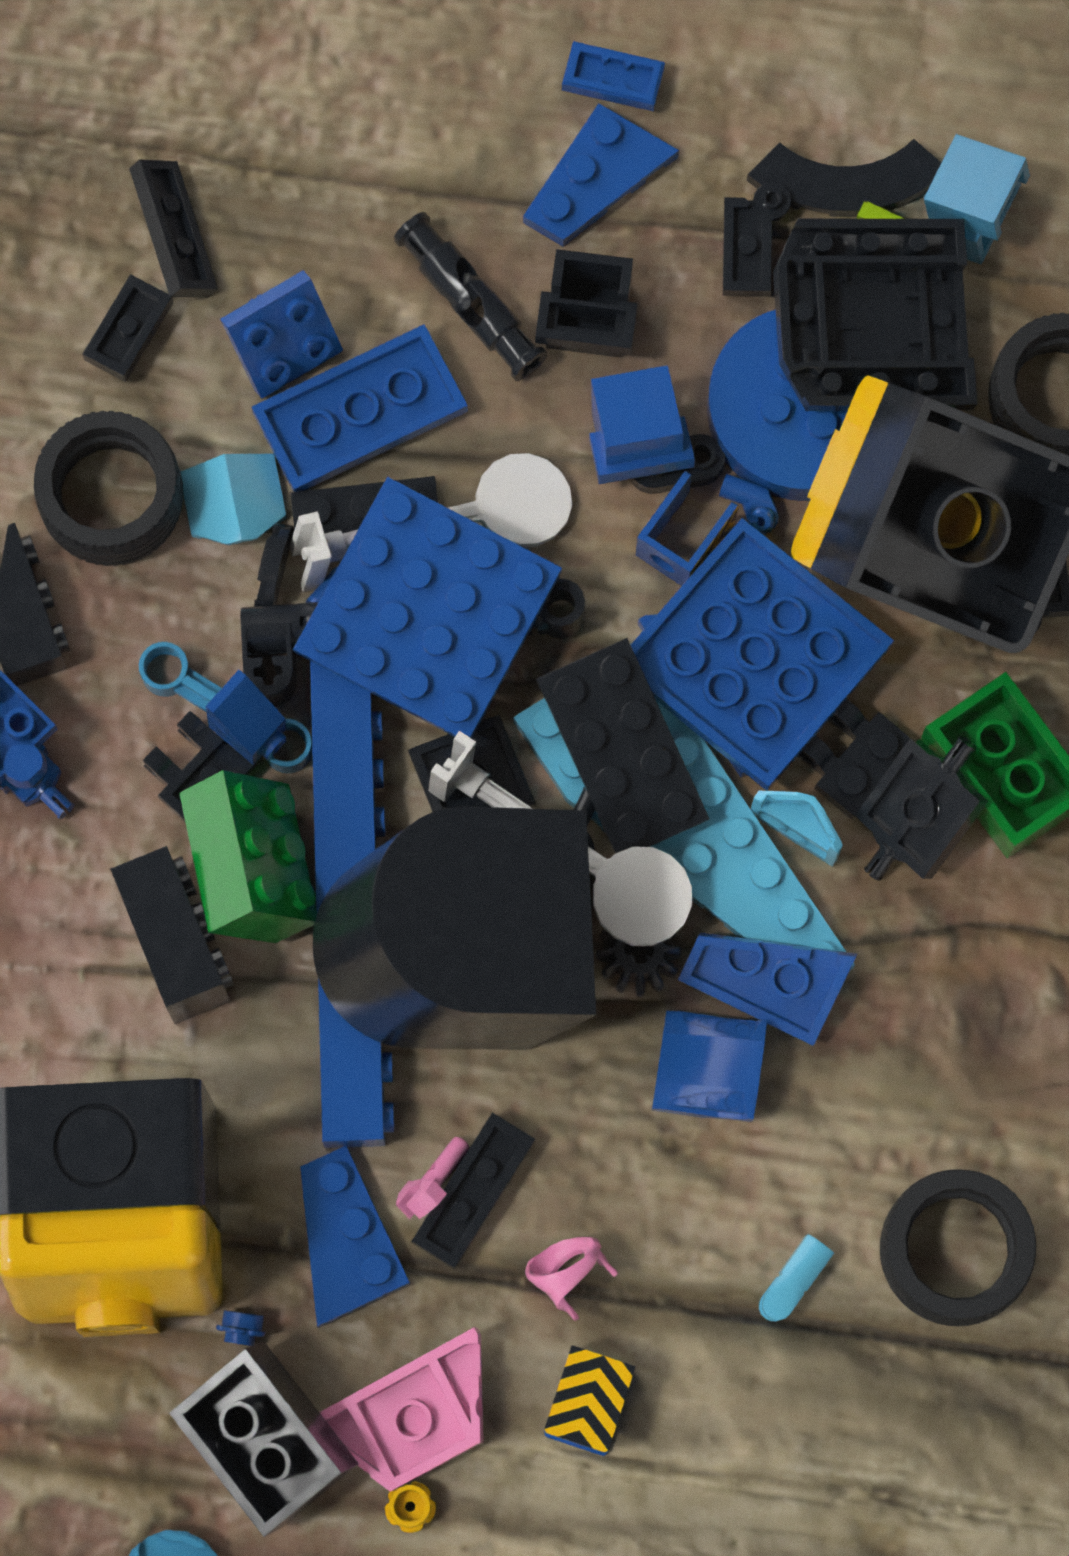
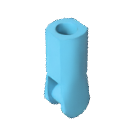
M810 1234L805 1235L780 1270L779 1276L774 1279L759 1301L760 1314L768 1321L776 1322L787 1318L804 1295V1292L810 1288L833 1256L834 1252Z

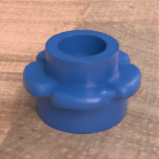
M224 1310L222 1324L216 1325L217 1330L225 1331L224 1342L253 1346L255 1345L256 1336L264 1337L266 1333L262 1331L264 1316Z

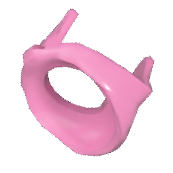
M576 1237L555 1243L530 1259L525 1269V1275L528 1280L545 1292L558 1310L567 1312L574 1321L579 1320V1316L564 1297L591 1271L596 1261L613 1277L617 1276L618 1272L610 1265L605 1255L600 1251L601 1244L599 1240L592 1237ZM578 1254H585L583 1259L558 1272L559 1268L570 1258Z

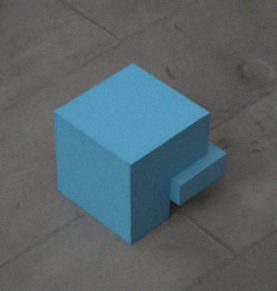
M955 135L924 197V203L929 219H964L967 260L982 265L993 240H999L1002 234L1001 224L1021 183L1026 184L1030 177L1027 159L964 136Z

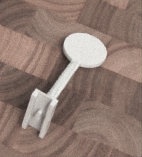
M525 453L510 454L493 462L481 476L475 494L476 501L449 507L452 511L475 523H482L485 528L511 540L521 547H537L554 539L564 528L572 508L570 486L563 473L547 459ZM318 512L298 517L290 544V551L292 557L302 554L303 560H307L300 583L303 592L315 590L319 584L324 582L329 564L342 560L358 530L346 533L338 530L324 534Z
M461 731L454 738L451 759L448 758L443 767L436 763L431 770L428 791L443 802L458 788L472 799L477 796L491 807L532 809L488 779L489 774L473 764L476 741ZM588 847L589 873L595 877L593 908L600 924L615 939L632 946H653L670 939L685 924L692 907V885L685 869L670 854L654 847H631L607 859Z

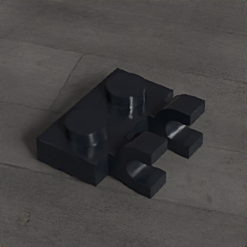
M846 699L829 721L854 740L849 747L837 758L831 749L815 735L797 757L823 776L814 789L847 817L852 819L910 737L880 712L870 722L867 721L863 713L851 701Z
M191 711L177 723L179 728L177 731L189 743L200 750L182 770L157 746L143 759L144 768L166 785L158 794V798L184 822L185 818L180 792L222 770L249 775L262 761L261 757L255 765H252L219 735L212 732Z

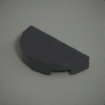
M279 523L272 526L273 533L270 538L267 537L257 580L261 581L257 599L254 600V607L277 604L290 544L294 534L293 526Z

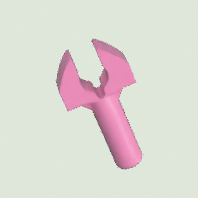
M454 1137L421 1179L408 1181L398 1194L396 1206L409 1219L414 1214L421 1219L438 1206L447 1193L441 1186L468 1152V1143L463 1138Z

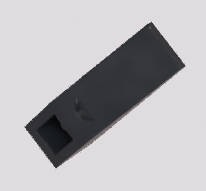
M12 523L7 527L0 568V663L4 674L16 686L67 669L62 654L71 650L62 624L52 626L47 613V609L55 607L46 579L37 582L31 565L40 562L30 535L21 538L16 524Z

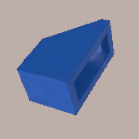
M238 670L205 706L209 728L252 765H255L262 756L267 760L272 758L287 739L282 734L286 730V719L241 670Z

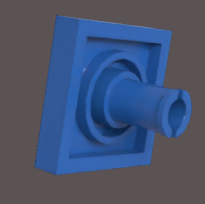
M304 270L267 292L257 295V298H252L245 305L220 319L253 389L261 399L344 351L315 286Z

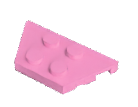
M474 1327L319 1412L359 1463L358 1466L390 1492L483 1443L481 1334L478 1328Z

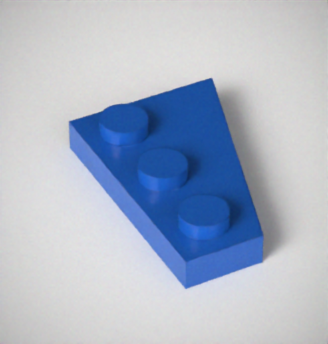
M598 103L523 215V223L564 247L608 212V208L629 192L633 193L643 186L648 177L664 166L666 168L679 157V150Z
M701 932L678 980L759 1020H767V1024L814 1046L858 954Z
M345 1145L300 1166L317 1327L320 1328L409 1286L410 1282L347 1146Z

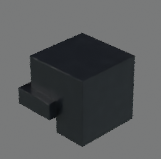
M556 249L551 292L541 291L535 343L546 344L547 349L622 358V354L631 355L638 304L629 302L633 258Z

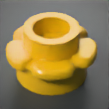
M414 1481L394 1491H389V1503L385 1505V1515L392 1525L400 1526L403 1532L414 1533L420 1531L424 1523L432 1521L436 1511V1504L430 1498L431 1491L420 1482ZM407 1502L415 1504V1509L412 1512H408L405 1509Z

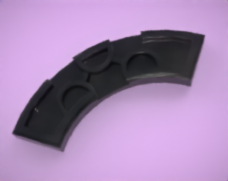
M915 139L884 159L857 166H833L811 161L789 150L779 142L747 174V181L757 189L763 184L770 182L783 185L790 193V207L799 210L801 207L811 211L829 213L830 217H856L864 201L887 209L893 206H903L919 198L928 191L941 162Z

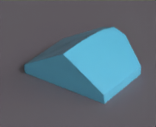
M223 454L180 472L192 537L204 538L225 545L257 540L271 529L273 525L281 523L287 518L274 454Z
M758 791L753 798L751 811L755 817L833 867L840 855L843 844L818 799L813 795L800 792Z

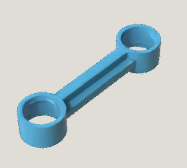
M158 642L152 644L140 657L139 672L146 688L155 695L169 697L178 694L206 712L205 706L221 690L220 686L189 667L183 650L173 643ZM168 654L179 658L182 669L179 677L174 682L162 685L154 683L149 678L147 667L155 657ZM286 719L285 731L297 732L305 741V751L293 761H281L274 757L269 760L266 759V761L278 772L295 773L302 770L311 760L312 740L309 731L302 723L294 719Z

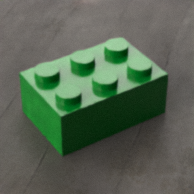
M1007 672L998 676L925 727L920 740L938 756L945 758L959 736L966 737L972 741L971 744L976 745V751L972 753L960 771L963 773L966 781L989 801L977 819L1007 859L1069 817V755Z
M222 770L179 793L208 933L276 944L315 924L317 917L316 896L311 886L305 858V846L300 836L295 813V800L291 794L289 784Z

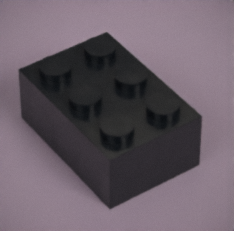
M165 846L110 868L165 1007L174 1024L229 1003L230 999L225 988L234 985L220 948L212 951L208 948L207 943L216 938L214 934L208 933L201 902L191 905L189 897L197 895L183 857L172 859L168 847Z
M265 1342L245 1348L169 1413L263 1537L284 1527L359 1464Z

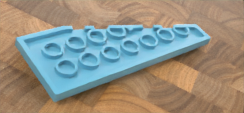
M543 698L514 716L513 722L565 801L574 808L584 785ZM657 702L710 820L650 847L670 854L685 869L692 885V901L718 918L736 936L746 939L846 952L704 739ZM594 811L591 820L604 831L597 813Z

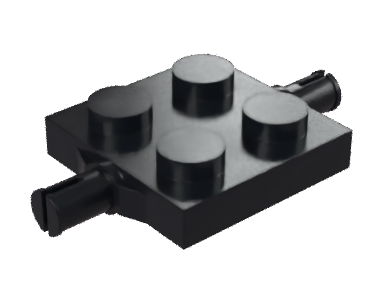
M959 736L944 758L938 756L922 740L909 739L855 815L872 831L876 842L880 846L869 863L864 867L865 872L870 873V877L881 881L895 859L906 863L922 879H932L989 802L966 781L963 773L960 771L972 753L977 749L975 744H971L972 741L964 736Z

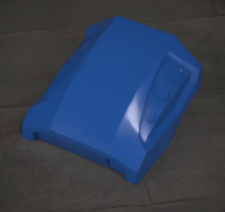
M666 1010L652 1111L699 1118L753 1122L767 1020L730 1019Z

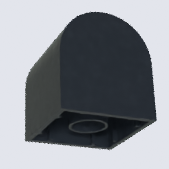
M470 806L441 809L419 818L348 869L336 880L325 895L318 910L313 931L312 948L316 973L327 998L335 1010L352 1027L375 1041L390 1046L411 1049L528 1050L595 1016L596 995L586 810Z

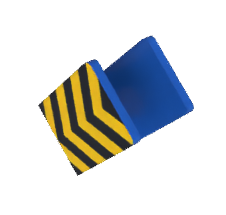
M687 471L682 474L640 532L636 545L637 557L680 586L689 579L730 532L736 522L738 505L731 502L689 562L655 541L690 492L692 475Z
M571 1345L545 1425V1436L600 1456L607 1455L636 1366Z

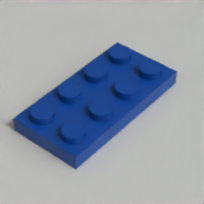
M425 324L251 407L252 413L293 492L305 491L468 412V405Z

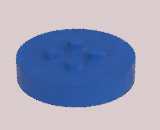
M775 309L761 314L742 326L729 339L720 352L710 378L707 400L708 424L711 436L717 440L725 454V462L741 479L767 488L771 495L795 501H810L811 499L807 495L834 430H840L847 411H805L779 365Z

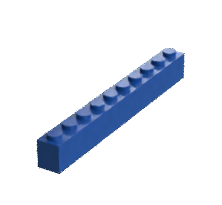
M310 661L316 909L318 913L325 895L336 880L348 869L377 849L376 837L386 836L385 808L375 807V789L384 788L383 759H374L373 741L383 740L382 711H372L371 692ZM318 978L323 1145L325 1148H341L345 1145L347 1148L385 1146V1133L394 1132L393 1102H384L383 1083L393 1082L392 1052H382L381 1042L362 1034L343 1019L327 998Z

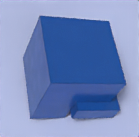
M668 365L591 379L592 418L595 432L589 433V439L599 485L694 467L695 458L685 416L679 417Z

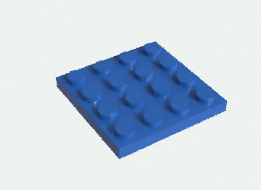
M387 477L296 642L293 651L454 737L461 731L472 739L562 573V567Z
M741 518L632 642L631 647L655 700L768 791L893 646L894 640L746 520Z

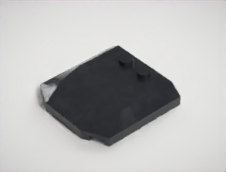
M797 219L774 268L773 276L779 365L805 411H848L859 384L866 376H871L924 395L958 410H973L978 405L974 358H969L963 282V270L967 266L964 219Z

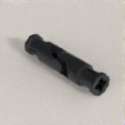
M426 212L414 215L397 230L394 235L395 243L399 247L405 246L420 263L419 270L451 303L455 312L489 351H496L512 369L511 376L515 381L526 378L545 361L547 351L542 346L536 347L520 329L521 321L493 289L477 275L475 269L451 241L445 242L430 225V217ZM480 305H483L484 308L483 318L474 311Z

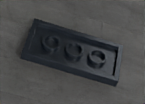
M628 638L536 679L615 854L631 847H650L710 820Z

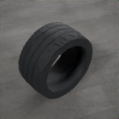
M1064 312L1059 314L1053 313L1049 316L1044 315L1041 318L1034 319L1032 322H1028L1005 343L996 359L990 377L988 402L994 425L1069 456V430L1048 427L1032 417L1019 401L1015 387L1018 372L1025 362L1036 355L1052 352L1069 354V314Z
M90 412V414H83L81 417H76L72 421L66 422L63 427L58 428V431L53 433L51 438L47 440L41 450V455L38 456L35 467L34 496L44 525L53 539L71 555L88 563L118 566L119 564L134 563L138 559L141 560L147 555L149 556L166 542L167 537H170L181 514L183 481L175 454L167 441L154 427L138 417H133L131 414L123 412ZM122 449L139 454L150 464L156 477L157 490L152 504L138 519L121 528L98 530L80 525L69 516L62 502L61 489L66 475L79 460L99 450Z
M961 1169L945 1170L918 1180L906 1189L894 1203L881 1231L880 1260L882 1270L891 1290L909 1310L937 1324L957 1327L969 1326L997 1316L1021 1295L1034 1269L1036 1236L1026 1207L1005 1184L989 1175L976 1171ZM963 1198L981 1204L997 1218L1006 1235L1008 1256L1001 1276L989 1289L973 1297L951 1298L934 1292L918 1278L909 1261L908 1237L914 1220L926 1207L943 1199Z

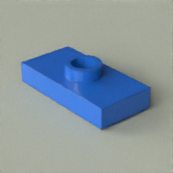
M573 41L562 82V91L654 112L665 69V62Z

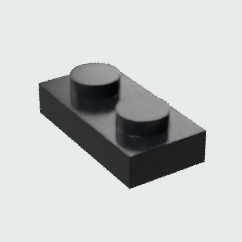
M130 274L82 353L84 361L126 382L173 305V298L168 293Z

